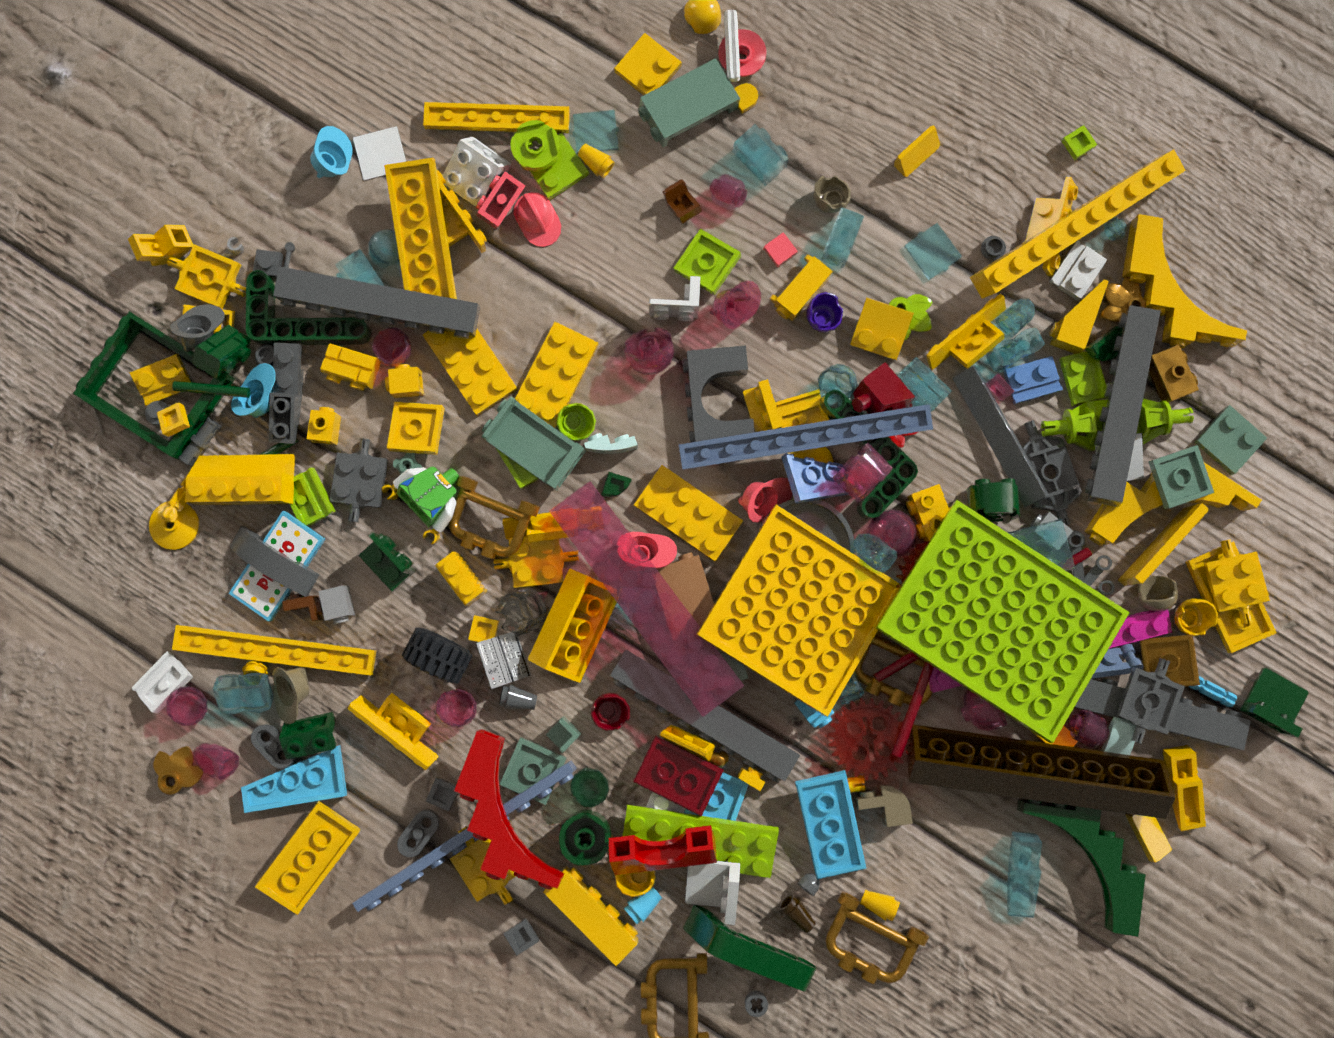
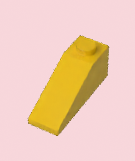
M1103 280L1058 323L1055 322L1049 334L1052 337L1050 345L1074 354L1085 350L1109 281Z

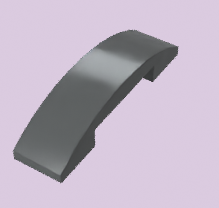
M244 525L240 526L230 545V548L252 567L303 596L309 595L319 577V574L301 562L293 561L262 541L261 536Z

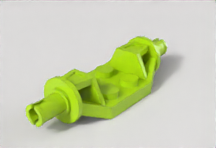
M1108 399L1087 401L1073 410L1066 409L1062 420L1042 421L1041 429H1044V431H1041L1042 436L1063 434L1068 444L1074 443L1088 451H1095L1096 434L1098 430L1102 431L1103 422L1099 421L1102 407H1107ZM1143 399L1136 434L1142 433V445L1161 434L1168 435L1172 430L1173 424L1192 423L1194 415H1187L1193 413V410L1190 407L1171 410L1170 404L1167 401L1155 402ZM1077 433H1086V436L1077 435Z

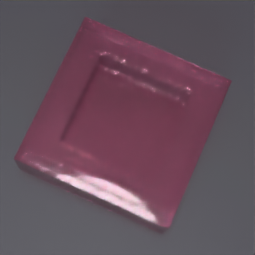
M999 373L986 383L1000 401H1004L1015 392Z

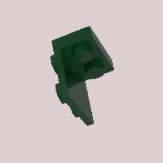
M371 532L368 536L373 542L358 556L391 592H394L415 573L411 567L414 563L404 553L401 554L394 549L397 545L389 536Z
M1262 668L1240 711L1284 736L1298 738L1303 728L1294 723L1309 692L1268 668Z

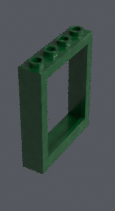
M129 311L119 321L118 328L113 336L106 340L100 355L92 360L90 369L85 377H82L77 382L76 390L73 394L167 455L180 460L178 457L191 442L190 437L193 434H197L207 417L211 416L224 396L202 394L187 416L190 427L176 433L170 442L99 397L98 393L141 330L190 362L193 361V351L186 352L183 349V345ZM224 372L217 378L213 377L209 384L231 386L235 378Z

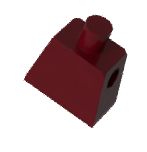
M885 362L859 383L853 393L852 406L856 412L865 410L868 414L908 408L915 396Z

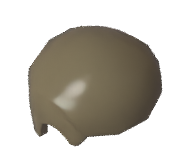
M821 176L815 183L813 198L817 207L822 211L828 213L839 212L845 209L850 202L851 190L847 183L838 179L837 176L832 178Z
M1166 576L1148 577L1143 584H1138L1140 604L1148 610L1157 612L1171 609L1178 599L1177 583Z

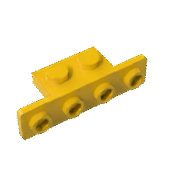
M437 170L449 247L469 235L481 253H484L486 251L485 242H487L485 235L480 229L475 230L471 224L473 222L472 217L466 209L462 211L458 206V197L453 190L448 191L444 186L446 181Z
M1072 177L1065 178L1060 199L1036 198L1025 241L1072 212L1073 200L1075 201L1078 195V187L1075 185ZM1059 253L1043 263V270L1047 276L1053 277L1055 269L1059 268Z
M999 294L994 299L992 298L987 301L981 310L976 314L970 315L964 324L958 329L952 330L940 344L934 345L926 355L929 367L932 370L935 369L951 355L968 369L1004 340V333L993 325L991 321L1005 311V297Z
M590 507L537 514V517L531 516L524 536L528 537V542L577 537L579 536V531L604 528L602 508ZM511 517L502 519L507 540H509L508 538H513L519 522Z
M391 693L380 708H377L362 695L347 707L355 717L370 726L377 734L384 737L397 750L403 752L424 770H427L437 760L438 755L420 742L431 723L395 694Z

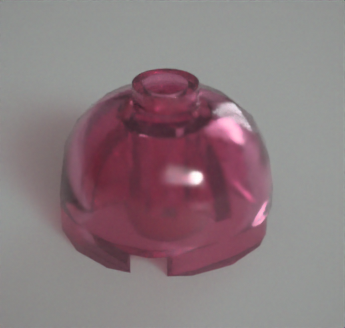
M654 328L655 332H647V329H643L632 334L626 340L624 353L629 365L636 372L645 375H655L664 371L671 364L674 357L673 341L671 334L665 329Z
M885 510L878 517L872 518L867 526L868 545L875 554L882 558L895 559L903 557L911 551L916 543V525L909 515L900 510Z
M969 689L965 692L963 698L964 707L961 708V713L966 722L971 721L977 729L989 732L1008 725L1004 712Z

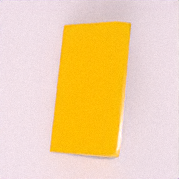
M934 125L930 126L897 156L894 167L904 177H908L939 149L940 142L936 127Z
M674 725L668 726L660 733L664 740L708 762L711 760L715 748L714 744Z
M1125 814L1149 861L1156 863L1172 850L1155 817Z

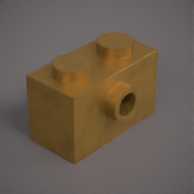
M1179 345L1152 355L1148 371L1160 400L1167 401L1168 403L1199 390L1197 377L1190 371L1187 364V355L1181 350Z

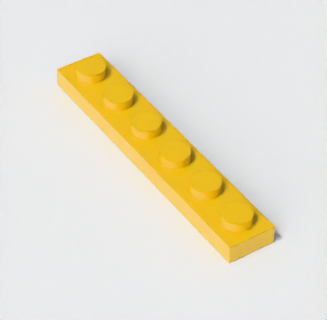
M424 102L423 126L425 129L517 132V128L521 124L538 120L552 127L557 133H569V106Z

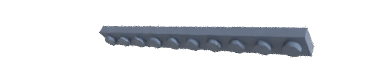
M930 404L679 444L682 469H689L933 430Z
M573 761L567 762L503 804L508 820L509 813L514 810L517 813L522 812L531 805L529 800L535 796H538L540 800L551 793L552 789L550 787L555 783L559 782L560 785H563L574 778L572 772L577 768ZM468 828L458 833L352 903L357 912L365 907L367 911L373 909L381 903L379 898L386 893L389 897L393 896L403 889L400 884L406 880H409L410 883L416 881L424 875L422 870L429 865L434 869L445 861L443 856L449 852L455 855L467 847L465 842L473 837V833L467 831Z

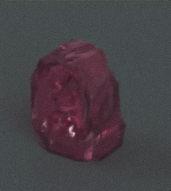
M202 743L194 749L196 764L202 771L214 779L223 780L232 775L239 766V756L224 746Z

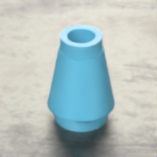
M652 887L646 894L628 901V905L624 910L636 924L641 921L644 922L662 897Z

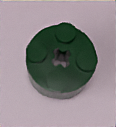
M977 479L974 481L975 485L967 488L968 507L990 522H1001L1004 516L1009 515L1010 520L1020 517L1018 485L1015 484V479H1001L1000 482L990 483V479Z
M583 809L567 818L559 833V844L562 854L568 861L576 865H590L599 862L606 855L612 831L605 817L596 811ZM588 832L591 842L589 840L582 842L580 840L582 837L580 833L585 834Z

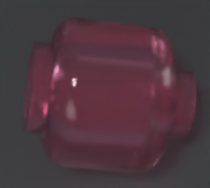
M723 174L718 179H714L710 185L712 201L727 210L740 208L746 200L747 190L745 189V183L729 174Z
M1082 710L1078 714L1072 715L1069 720L1068 726L1070 727L1071 737L1088 747L1093 748L1102 745L1108 738L1109 728L1107 721L1089 710Z

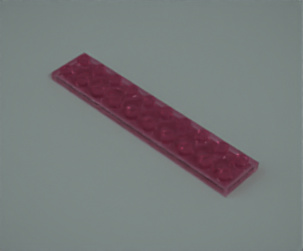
M591 481L549 511L702 717L744 686L716 647L697 635L700 626Z

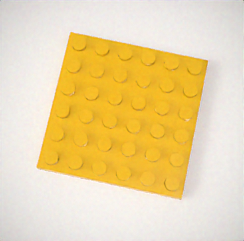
M775 505L696 635L817 712L828 717L877 633V624L902 585L786 510Z

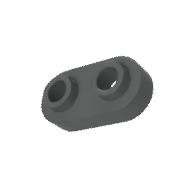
M269 724L256 727L251 734L253 746L274 767L282 769L291 766L296 758L284 760L280 756L283 750L279 740L280 732ZM265 732L270 735L268 742L263 739Z
M430 809L420 811L399 837L397 847L403 856L414 857L418 855L438 830L440 819L435 811ZM424 818L431 820V826L427 827L424 825ZM410 838L416 841L415 847H410L408 845V840Z

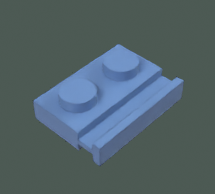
M1053 356L1003 371L1009 392L1012 394L1013 405L1063 390L1059 383L1060 378Z

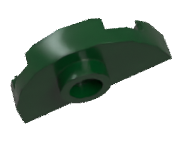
M1115 326L1085 348L1088 355L1094 360L1101 362L1116 358L1118 351H1114L1116 337H1121L1122 328Z

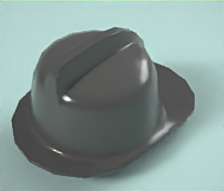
M199 305L188 310L179 319L174 321L170 325V331L177 336L179 342L183 345V349L186 352H190L213 335V331L224 321L225 313L215 305Z

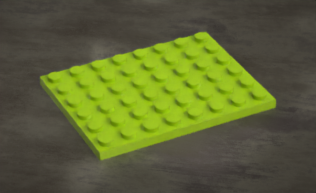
M956 500L877 624L876 629L1049 743H1054L1130 612Z

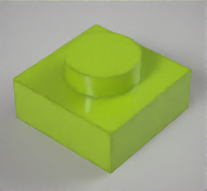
M1084 125L1061 140L1074 161L1097 146V143Z

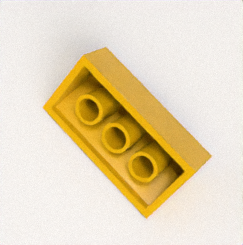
M295 455L199 456L186 476L185 502L197 505L293 504Z
M569 568L527 660L548 671L580 683L621 592Z

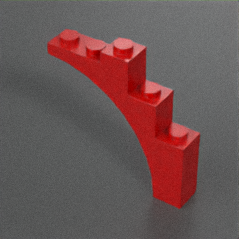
M480 729L475 734L454 790L460 793V797L470 802L478 800L467 831L472 832V836L479 840H491L480 870L486 872L485 875L494 880H500L501 878L505 880L511 870L514 872V876L520 879L528 880L531 878L538 881V885L545 889H558L565 873L547 865L534 855L517 836L507 818L499 786V764L505 738Z

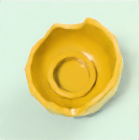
M689 0L685 4V20L695 33L708 34L716 30L721 23V9L717 0Z
M1195 598L1182 602L1175 610L1174 615L1175 624L1179 631L1186 635L1193 634V636L1205 635L1209 628L1216 626L1218 612L1213 604L1206 600Z
M655 871L615 875L616 886L627 896L639 897L651 890L655 883L656 873Z

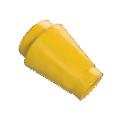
M586 143L577 154L596 176L600 175L602 178L609 174L615 164L611 160L610 155Z
M865 889L860 904L883 920L893 921L900 902L894 900L895 897Z

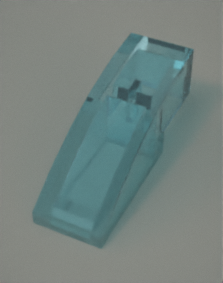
M1012 832L1007 885L1008 916L1034 918L1041 876L1039 861L1042 842L1038 834Z

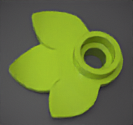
M914 294L907 299L896 297L890 301L889 305L895 307L902 305L904 310L914 313L904 340L909 338L912 330L917 332L931 330V319L925 311L930 308L933 302L928 297Z

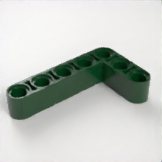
M260 270L252 271L247 276L245 330L247 336L257 344L262 346H274V343L362 345L370 341L372 337L371 328L364 320L355 317L275 318L274 281ZM265 280V285L257 289L258 282ZM264 303V310L260 313H257V307L260 304ZM363 326L362 334L354 336L355 328ZM264 327V334L256 337L257 330ZM289 327V333L281 337L282 329ZM314 327L313 334L306 337V329ZM339 327V331L335 336H329L331 328Z
M831 390L820 399L821 409L831 420L845 418L847 413L854 416L865 415L863 412H856L852 406V401L839 390ZM829 396L837 399L838 407L836 409L829 407L827 403ZM889 437L873 439L872 443H867L865 440L855 442L885 471L883 476L857 503V512L863 518H875L881 515L915 479L918 473L915 462ZM883 448H887L891 452V458L888 461L881 456ZM901 465H905L908 468L909 473L906 478H903L899 473ZM885 482L892 487V492L889 496H886L882 491V486ZM868 500L875 504V511L872 514H869L865 509V504Z
M694 904L683 926V929L705 951L714 957L803 992H806L817 969L814 964L799 956L730 929L712 912L699 905Z

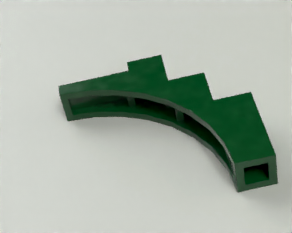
M1029 799L1026 801L1018 800V811L1054 823L1069 834L1084 850L1095 868L1102 887L1105 905L1104 927L1112 933L1138 937L1146 874L1138 871L1135 865L1121 863L1124 839L1115 836V831L1100 829L1099 831L1102 810L1068 805L1067 808V805L1057 803L1047 805L1042 804V801Z

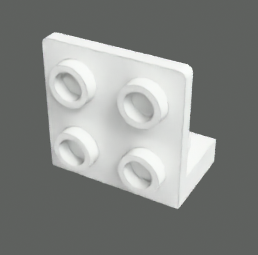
M474 137L460 139L442 175L446 181L444 185L476 207L482 196H487L491 189L489 185L495 176L503 174L505 171L508 172L511 163Z
M690 276V284H685L684 300L649 299L650 316H654V319L657 320L679 317L680 321H693V318H698L700 277Z
M717 861V863L688 866L685 903L721 907L720 913H725V924L735 925L740 863Z

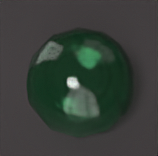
M583 768L574 774L570 784L571 795L581 806H599V804L606 800L608 795V780L597 769Z

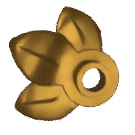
M1127 276L1123 279L1121 285L1116 283L1108 284L1104 296L1109 305L1100 315L1109 321L1119 322L1121 313H1126L1132 302L1137 303L1138 307L1147 308L1145 307L1146 301L1141 296L1139 284L1135 281H1130V277Z
M189 746L179 748L171 756L163 751L157 753L153 762V768L159 776L158 787L163 793L175 794L182 787L194 786L202 778L204 768L193 765L194 756ZM170 777L175 779L173 786L168 783Z

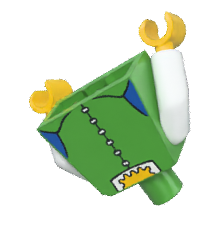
M434 466L428 469L424 467L407 469L393 481V485H384L382 492L386 493L389 489H392V494L387 500H395L399 496L428 528L432 525L433 528L425 531L423 534V539L429 533L434 534L435 539L431 543L432 545L439 541V532H443L453 517L457 504L455 500L457 491L452 485L458 481L459 475L452 468L444 474H441Z

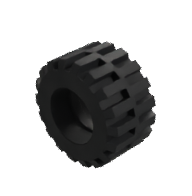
M415 628L401 655L406 662L419 670L452 684H459L473 657L468 649L425 628Z

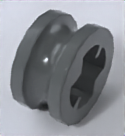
M754 990L746 995L744 1003L748 1014L753 1017L763 1016L768 1009V1002L764 993ZM753 998L756 1001L757 998L761 999L762 1007L760 1009H757V1007L755 1010L752 1009L751 1000Z

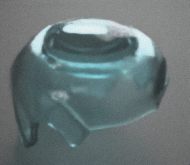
M392 229L379 230L371 236L368 243V256L373 264L381 268L399 264L396 235Z
M843 364L827 367L818 377L819 390H825L827 393L831 390H839L848 398H851L858 387L854 371Z

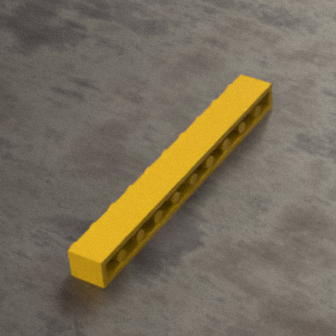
M1173 149L1155 158L969 277L981 298L983 299L999 292L1186 171L1175 150Z

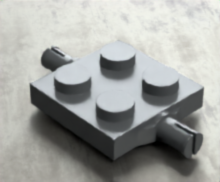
M360 438L358 453L347 454L337 452L330 501L342 503L350 507L348 522L359 523L360 508H381L382 487L385 484L388 459L373 457L368 454L371 441L369 439Z
M1159 658L1155 672H1146L1138 668H1132L1116 716L1129 720L1136 726L1131 741L1142 744L1146 730H1155L1167 735L1169 733L1185 686L1172 682L1165 676L1170 663L1168 660Z

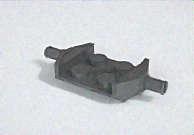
M1034 420L1026 422L1024 425L1030 438H1028L1029 441L1022 448L1049 494L1033 503L1031 507L1032 509L1054 511V513H1057L1060 521L1065 525H1069L1071 523L1065 509H1068V505L1082 493L1064 440L1056 436L1043 437L1042 434H1038ZM1046 466H1052L1055 469L1056 475L1053 479L1045 476L1044 468Z

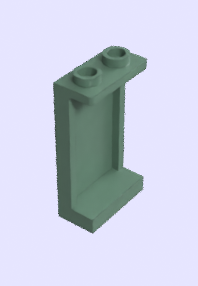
M715 58L640 97L638 113L641 119L649 124L651 128L650 133L654 141H659L661 146L665 147L673 137L725 110L729 114L737 110L740 97Z
M512 396L508 401L504 399L497 408L499 413L494 420L490 419L484 425L482 438L552 489L558 491L585 454V448L577 442H573L525 408Z

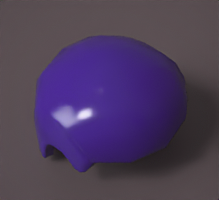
M823 292L817 294L809 302L806 309V318L814 330L827 333L834 331L841 324L844 309L840 307L836 295Z

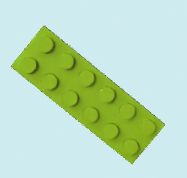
M627 805L623 836L635 835L647 841H665L678 837L684 832L685 828L711 825L715 837L717 861L740 863V874L771 878L779 828Z

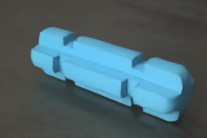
M1200 676V685L1188 686L1215 701H1220L1221 704L1227 707H1233L1237 700L1235 694L1225 691L1222 687L1204 680Z

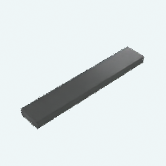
M974 365L955 376L953 380L1007 477L1015 479V484L1018 485V496L1024 507L1048 496V492L977 366Z

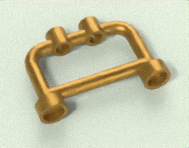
M459 475L456 485L461 488L449 526L452 534L462 540L460 546L470 550H475L476 546L482 548L481 555L491 559H495L496 555L508 557L515 554L522 544L531 516L537 517L540 507L521 500L518 509L476 493L475 490L478 482ZM466 500L519 521L508 547L500 546L496 542L486 540L477 534L460 528L459 520Z
M878 630L853 674L859 682L866 685L865 691L879 696L880 692L889 696L887 701L899 707H902L903 703L909 705L912 699L911 695L882 681L878 683L875 678L865 674L862 670V664L872 644L901 658L911 652L882 638V632ZM920 658L913 663L924 667L925 660ZM929 683L921 705L926 703L932 696L933 692L930 690Z
M842 891L837 900L841 906L825 940L829 953L840 960L838 966L848 972H852L853 968L862 971L861 977L869 983L875 984L877 979L886 983L899 981L905 975L919 945L925 946L929 935L913 926L910 927L906 936L856 911L860 900ZM846 918L906 947L893 972H885L878 966L837 947L836 938Z
M697 953V958L659 959L650 965L647 970L646 982H641V998H646L647 1008L641 1009V1025H647L649 1038H709V1032H698L697 974H707V953ZM662 969H687L688 1037H661L658 1034L656 976L658 971Z

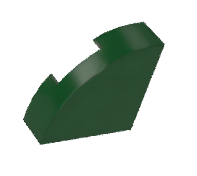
M608 472L601 496L613 497L623 493L630 486L632 479Z

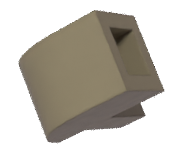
M877 783L879 794H876L875 790L862 791L860 796L854 797L855 806L859 810L881 807L883 824L887 827L913 824L908 799L900 790L889 784Z

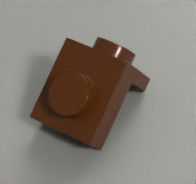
M683 179L663 190L668 208L681 224L702 212L700 204L688 191Z
M298 593L289 595L290 600L282 601L284 611L309 608L311 621L322 620L323 610L318 596L305 597Z

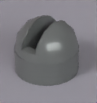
M811 873L805 874L797 883L811 896H814L820 887L819 879L817 880L816 876Z

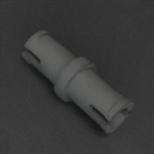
M207 417L197 434H193L190 437L191 442L178 458L187 465L193 466L203 450L209 448V442L221 428V425Z

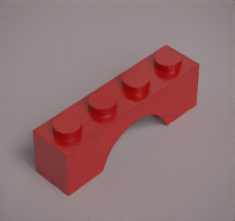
M712 826L685 828L684 832L678 837L665 841H647L635 835L609 838V863L615 875L717 863L716 843Z

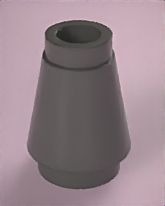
M509 685V687L503 686L499 706H504V709L534 710L537 695L513 685Z

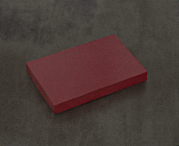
M655 735L633 782L702 817L724 769Z

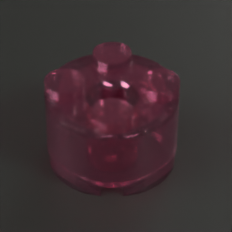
M868 442L860 448L856 456L852 455L832 477L856 502H860L872 492L879 481L882 482L893 469Z

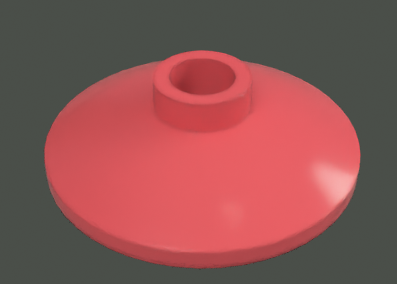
M739 29V55L744 54L746 56L745 59H739L740 77H746L755 74L762 68L767 52L765 43L758 34L750 30ZM724 37L719 45L718 57L722 67L726 70Z

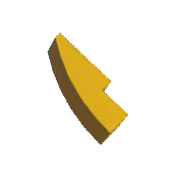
M1188 745L1163 749V757L1176 797L1172 806L1180 831L1206 827L1203 782L1198 777L1196 752Z

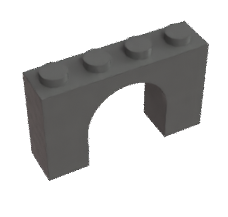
M746 345L687 351V358L682 359L683 373H688L689 382L684 383L685 396L691 399V407H687L688 422L693 421V431H689L690 443L754 433L753 419L733 421L715 419L704 409L701 400L702 391L710 381L719 377L747 375Z

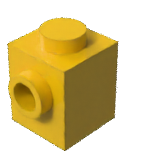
M408 364L396 365L395 369H388V377H385L386 391L390 392L394 398L424 396L422 371L418 367H410Z
M319 407V410H311L307 440L313 443L337 445L341 416L334 412L333 408Z

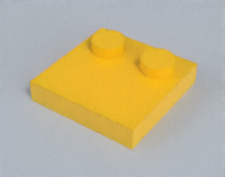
M644 33L616 65L614 72L644 96L667 84L680 69L682 62Z
M866 297L850 345L897 360L914 313Z
M394 402L387 449L392 452L437 455L445 410L443 405Z

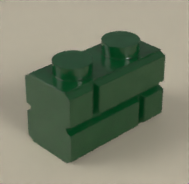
M227 325L195 347L193 365L201 370H206V373L214 378L219 377L224 372L228 374L233 370L235 364L239 361L245 362L251 354V339L242 332L238 333V330L232 326Z

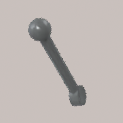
M292 242L285 244L287 252L284 267L289 268L291 253L295 251V245Z

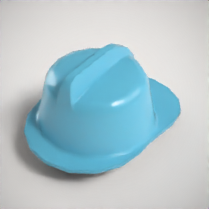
M334 126L321 128L310 155V162L317 171V177L322 178L325 176L331 178L336 175L346 174L352 157V145L349 138L344 132Z
M259 364L248 374L241 387L250 388V397H233L231 402L232 411L236 415H251L258 418L269 411L270 393H273L272 387L276 377L275 370L270 364Z

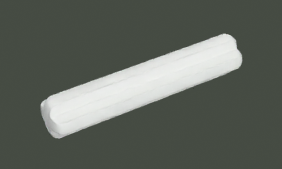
M726 10L724 12L727 78L730 82H738L740 80L737 11Z

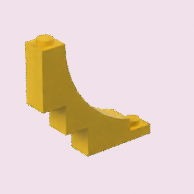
M1204 462L1214 493L1186 502L1203 503L1220 508L1228 506L1232 501L1231 504L1235 508L1247 511L1256 509L1262 499ZM1152 473L1141 490L1126 482L1123 502L1119 507L1104 504L1100 506L1084 531L1090 535L1089 539L1100 546H1103V544H1113L1130 523L1146 512L1163 505Z

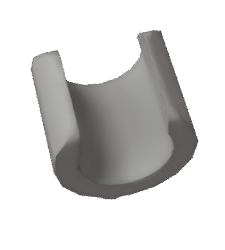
M232 237L227 241L228 249L221 256L226 258L232 255L238 256L243 253L244 247L241 244L237 248H232L233 245L238 243V239Z

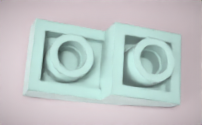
M601 433L589 437L588 442L584 443L588 452L600 454L623 453L638 449L635 436L629 437L628 434L615 438V443L612 444L609 441L608 435L602 436Z
M1114 717L1104 733L1106 741L1100 751L1130 755L1135 743L1131 739L1136 726L1129 720Z

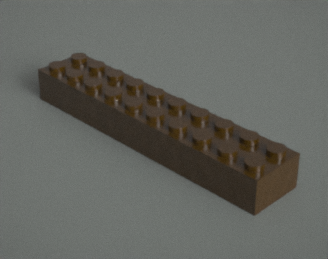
M913 724L906 744L910 783L1166 819L1176 798L1165 760Z

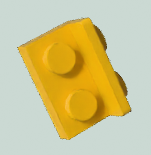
M768 379L758 382L757 387L743 391L750 419L754 421L755 432L783 427Z

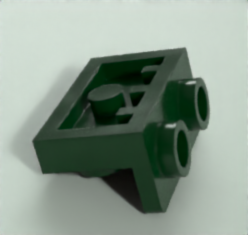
M330 712L298 719L290 725L283 723L279 740L286 759L335 749L336 742L333 730L336 719L334 713Z

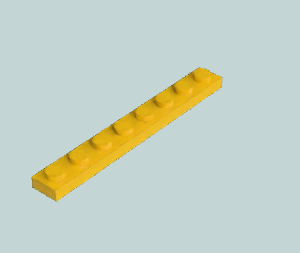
M183 625L175 626L172 650L363 675H373L377 651Z

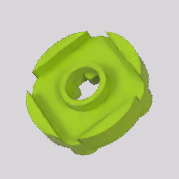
M532 120L521 124L517 128L518 131L514 134V137L512 136L510 144L513 157L522 169L526 171H542L558 161L560 141L557 132L552 127L545 125L542 121ZM533 141L542 144L538 151L529 149Z

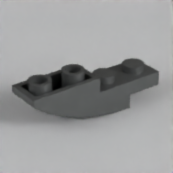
M274 343L273 368L276 377L273 393H270L269 442L294 444L296 441L303 391L304 369H301L302 344Z

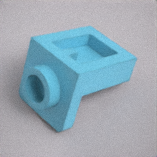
M800 700L794 702L813 728L817 726L822 728L832 720L830 716L834 714L833 710L826 717Z

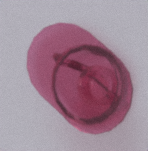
M746 280L731 289L719 292L709 312L722 322L726 328L734 329L757 312L761 302V291L753 281Z

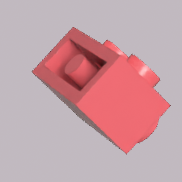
M506 171L501 177L495 176L489 185V188L492 189L488 197L483 195L475 207L479 210L476 216L495 229L499 227L525 188L524 184Z

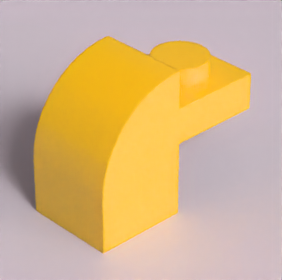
M164 225L154 235L132 234L128 238L136 260L150 261L152 266L167 264V261L172 262L168 259L170 256L179 259L193 247L185 225Z

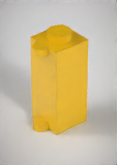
M807 254L804 258L807 262L806 266L779 297L772 295L769 298L775 304L776 312L782 318H789L791 321H794L830 279L833 271L815 256L812 257Z

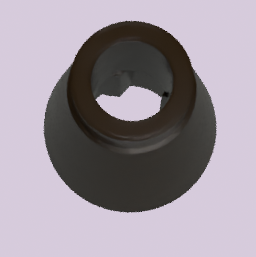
M789 895L779 905L781 916L804 933H808L814 928L816 922L799 897Z

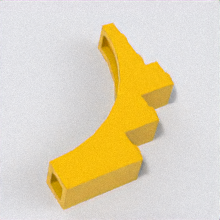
M1138 214L1130 223L1122 277H1130V281L1144 283L1146 281L1144 292L1145 307L1160 310V316L1166 314L1162 342L1170 343V347L1179 345L1180 348H1185V346L1194 341L1200 343L1220 342V345L1223 347H1235L1237 344L1245 341L1247 330L1229 326L1210 317L1198 308L1181 290L1170 271L1165 257L1162 239L1163 218Z

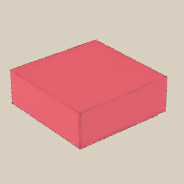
M784 232L763 248L777 267L798 253Z

